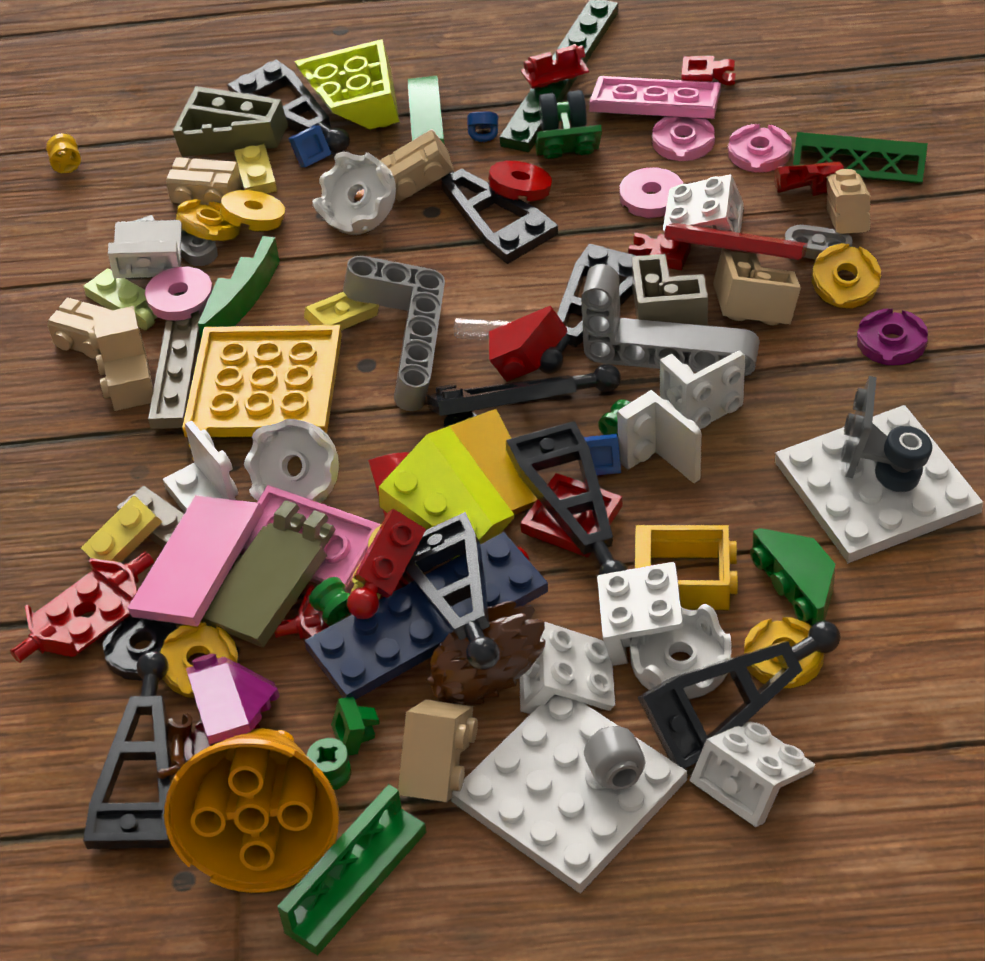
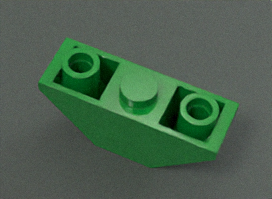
M763 528L754 530L753 544L750 550L754 565L759 570L763 569L766 572L776 592L781 596L784 595L792 604L799 620L808 623L811 627L817 622L825 621L834 589L835 562L814 538Z

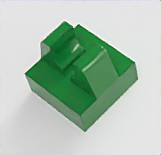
M354 697L338 699L331 726L336 739L343 742L347 748L348 756L358 755L361 743L375 738L376 734L372 725H379L380 721L375 708L357 706Z

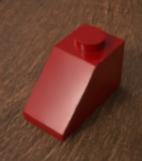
M550 305L490 330L489 361L506 382L533 372L540 367L541 357L545 350L550 347H556L566 335L567 327Z

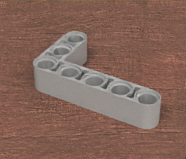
M367 256L352 257L347 263L343 292L348 298L358 302L373 303L379 306L408 311L394 401L397 406L406 411L419 410L425 404L431 379L445 279L441 273L429 268Z
M604 264L594 265L588 270L581 302L584 352L590 360L604 364L660 369V359L673 354L682 364H687L693 372H699L740 350L745 355L744 376L751 374L755 370L760 341L754 332L738 328L620 318L619 276L617 271L611 266Z

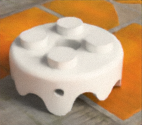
M339 152L334 156V167L322 174L319 179L322 196L313 200V206L329 225L340 232L350 235L363 234L377 227L391 211L396 194L395 179L384 163L367 152L365 155ZM364 189L362 199L354 203L355 194L359 190Z
M286 419L276 424L262 426L253 433V445L245 458L244 466L252 481V488L249 491L254 499L259 500L267 485L318 503L323 502L327 498L337 481L339 461L335 445L320 427L310 422ZM298 456L302 461V470L297 476L293 477L288 472L287 465L292 457Z
M702 604L697 610H688L681 607L684 625L681 629L632 637L630 644L631 666L635 676L643 686L650 690L671 677L731 658V636L722 630L717 614L711 606ZM675 652H686L691 657L684 661H677L671 658V655ZM727 674L683 689L688 699L703 696L719 686Z

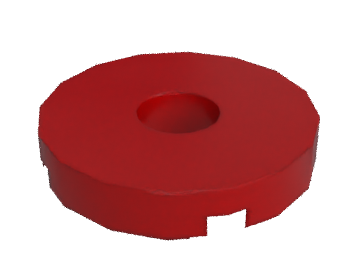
M521 161L497 162L490 167L488 176L491 189L499 195L512 200H518L519 196H527L526 201L529 202L542 200L549 195L552 178L548 172L538 166Z

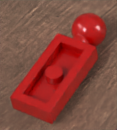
M395 509L388 512L353 577L364 584L363 587L353 590L347 600L349 612L358 619H368L375 615L379 608L377 593L385 598L392 595L426 531L424 527Z

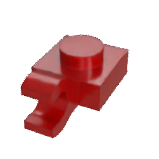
M714 56L683 57L682 81L713 82V79H717L723 85L735 84L736 73H726L725 71H734L735 60L714 61Z

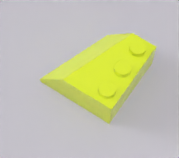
M383 39L295 61L297 68L332 113L368 129L387 127L400 122L391 67Z
M450 426L426 434L379 486L380 508L387 513L395 509L426 530L466 512L480 545L501 534L514 519V513Z

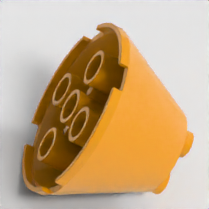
M253 729L251 732L233 736L207 747L191 757L180 768L172 780L166 796L164 822L172 847L188 867L191 865L195 866L211 877V883L240 892L263 893L284 889L299 883L332 847L338 834L339 807L329 780L294 743V738L290 733L283 730Z

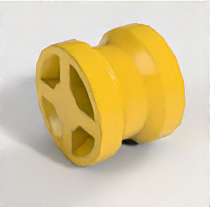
M57 134L48 140L46 149L51 167L55 171L70 173L79 167L81 157L76 140L72 136Z

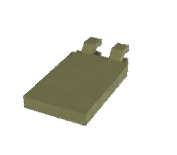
M285 500L274 513L273 524L269 523L267 527H262L224 580L202 621L208 626L214 628L218 626L230 635L264 647L327 557L323 549L336 530L333 525L326 523L329 519L325 513L314 510L306 519L304 515L297 513L300 508L296 503ZM303 526V532L300 534L299 531Z

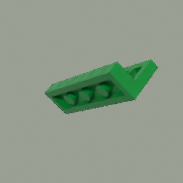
M797 132L793 166L801 165L802 151L819 152L823 158L816 164L825 163L826 161L828 163L832 162L830 158L835 154L852 155L856 161L846 169L855 170L861 178L923 184L928 143ZM867 157L885 158L888 164L880 171H870L863 161ZM900 160L919 161L917 175L903 174L895 164ZM860 165L863 170H856L854 168ZM892 167L896 173H889L886 171Z
M388 784L277 906L284 934L317 956L427 833L424 822L402 809L398 789Z

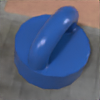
M487 111L469 113L467 115L469 136L479 142H487L494 139L498 134V115ZM476 129H490V132L488 134H478Z

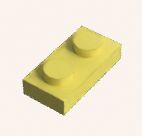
M265 144L234 150L244 190L265 194L277 192Z
M341 292L305 307L304 318L311 325H340L341 330L377 316L379 305L352 300L344 292Z
M134 495L81 549L90 558L122 562L162 521Z

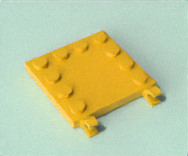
M340 325L204 327L182 427L184 436L188 437L185 423L191 420L200 431L205 429L211 437H252L258 428L276 424L286 419L310 422L320 427L327 434L342 338Z

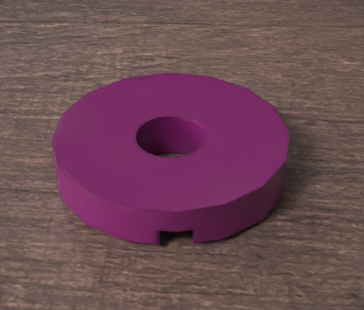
M881 309L871 312L861 320L857 331V346L863 355L874 362L884 365L907 364L923 355L928 343L927 326L921 318L911 312L902 310L901 314L893 313V309ZM895 334V335H898L899 337H898V338H889V337H886L885 335Z

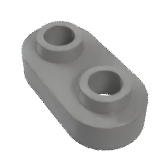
M795 225L790 227L785 233V240L808 243L804 258L817 259L818 255L826 248L841 243L850 244L849 247H852V237L848 233L839 234L835 229Z
M182 229L181 257L194 266H204L212 263L217 258L218 252L214 240L196 237Z

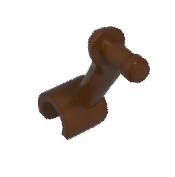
M188 713L183 714L182 725L175 724L172 718L168 719V740L172 742V767L159 769L157 771L159 779H165L176 774L185 764L184 742L188 734L191 736L192 717Z

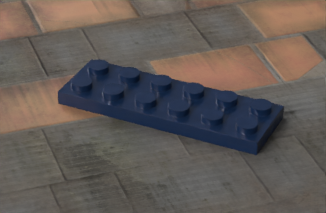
M504 532L481 544L488 606L494 607L505 601H515L516 608L524 606L548 592V582ZM466 553L425 574V576L437 590L469 576ZM411 582L394 591L388 598L383 597L379 599V608L371 618L358 619L350 615L306 639L305 645L306 650L343 698L354 697L356 700L431 658L434 650L453 631L414 583ZM471 597L451 606L459 618L473 612Z

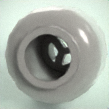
M620 726L601 728L590 737L584 748V757L594 780L604 788L615 790L627 789L638 781L644 771L646 764L644 754L634 734L627 728Z

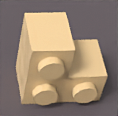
M722 248L713 285L723 316H727L735 321L751 319L759 320L768 325H777L779 323L791 325L801 289L795 272L763 268L759 263L756 253Z
M134 306L93 314L95 329L88 330L93 351L100 349L101 353L96 355V361L100 375H106V377L100 378L104 399L111 398L114 411L151 403L153 385Z
M424 700L406 711L398 784L399 795L447 802L452 798L453 790L461 791L465 769L464 766H459L460 753L469 747V742H475L478 728L477 718H472L473 706Z

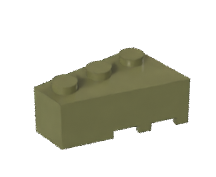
M195 86L173 129V134L181 157L234 152V150L247 146L265 144L266 149L278 148L288 123L281 99Z

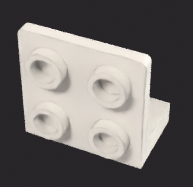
M732 175L711 177L707 180L680 184L670 188L663 225L664 233L666 225L672 223L699 227L713 225V229L740 233L744 203Z
M181 221L116 222L114 243H108V257L113 278L154 277L164 270L181 267Z
M739 350L694 374L687 364H682L673 354H670L660 359V397L663 400H668L679 413L688 420H693L702 429L714 420L727 413L736 411L743 405L745 355Z
M652 390L617 411L620 463L629 470L638 463L648 460L656 452L693 483L700 480L702 434L699 426L693 420H688L668 400H663Z
M192 420L185 423L194 463L163 478L165 489L184 513L195 495L235 500V496L238 495V489L229 475V471L233 468L228 456L223 450L218 452L215 449L213 440L205 429L200 431Z
M674 562L597 575L602 634L612 666L628 663L626 647H630L632 637L683 628L677 569Z
M545 622V629L540 638L546 640L544 650L531 668L520 677L521 712L531 714L538 706L545 705L555 694L610 711L615 706L613 666L604 641Z
M749 721L742 727L737 726L706 739L689 781L757 827L765 823L779 789L812 773L815 764L805 758L804 753L797 747L785 744L771 735L770 730L764 725Z

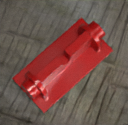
M576 44L556 50V60L552 59L550 52L528 57V61L523 63L524 69H521V73L531 88L534 89L589 73V69L581 59L585 58L583 46L577 47Z

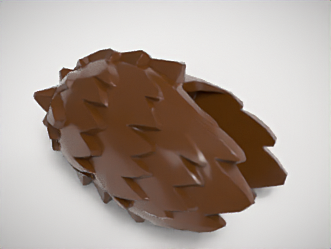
M505 601L494 607L488 606L490 627L482 631L485 637H489L497 643L500 651L497 663L490 669L479 670L470 665L466 657V650L469 645L467 637L459 640L454 632L446 636L442 643L434 650L430 661L431 675L426 679L432 686L435 697L440 702L462 705L482 704L485 698L499 697V690L517 685L516 680L525 674L535 663L536 659L543 652L546 642L544 638L540 639L545 629V622L539 619H531L535 611L531 605L515 608V601Z

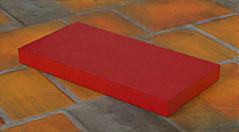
M679 223L666 225L664 238L667 240L800 260L806 255L808 244Z

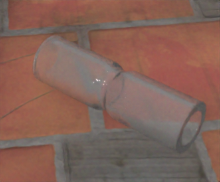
M456 318L454 337L457 339L486 340L489 339L490 330L512 321Z

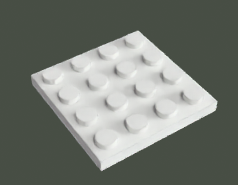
M905 405L873 416L872 423L887 436L896 427L912 426L922 430L932 442L931 455L928 462L923 466V473L918 485L910 491L896 492L884 487L875 475L877 461L860 458L853 478L845 477L846 463L841 462V453L844 442L849 440V436L844 435V427L775 452L776 465L847 563L982 512L983 501Z
M555 694L545 705L538 706L464 779L461 791L453 790L451 800L455 805L574 890L581 893L687 781V770L636 738L646 762L644 771L638 781L624 790L608 789L600 786L594 780L586 763L584 748L587 741L596 731L604 727L618 725L582 702Z

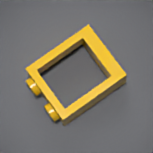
M636 525L635 569L651 566V558H719V580H678L681 607L688 610H697L702 604H707L714 610H729L730 594H737L738 589L737 571H730V564H737V542L729 541V525Z

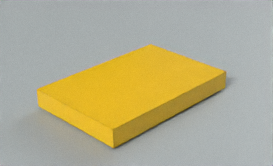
M497 409L450 425L453 432L514 515L531 509L538 498L519 477L506 451V440L511 439Z

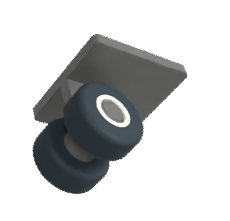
M869 376L864 389H857L853 403V410H856L855 414L848 413L844 426V435L849 436V440L844 442L841 453V462L846 463L845 477L853 478L860 458L877 461L875 475L884 487L896 492L910 491L920 481L923 466L928 462L932 452V442L927 434L912 426L896 427L887 436L872 423L877 377Z

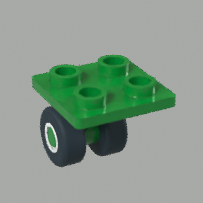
M583 91L568 92L566 102H556V97L553 93L540 95L539 108L543 131L537 132V156L544 155L546 159L561 157L563 153L575 152L576 155H588L593 153L595 149H599L602 126H586L587 114Z

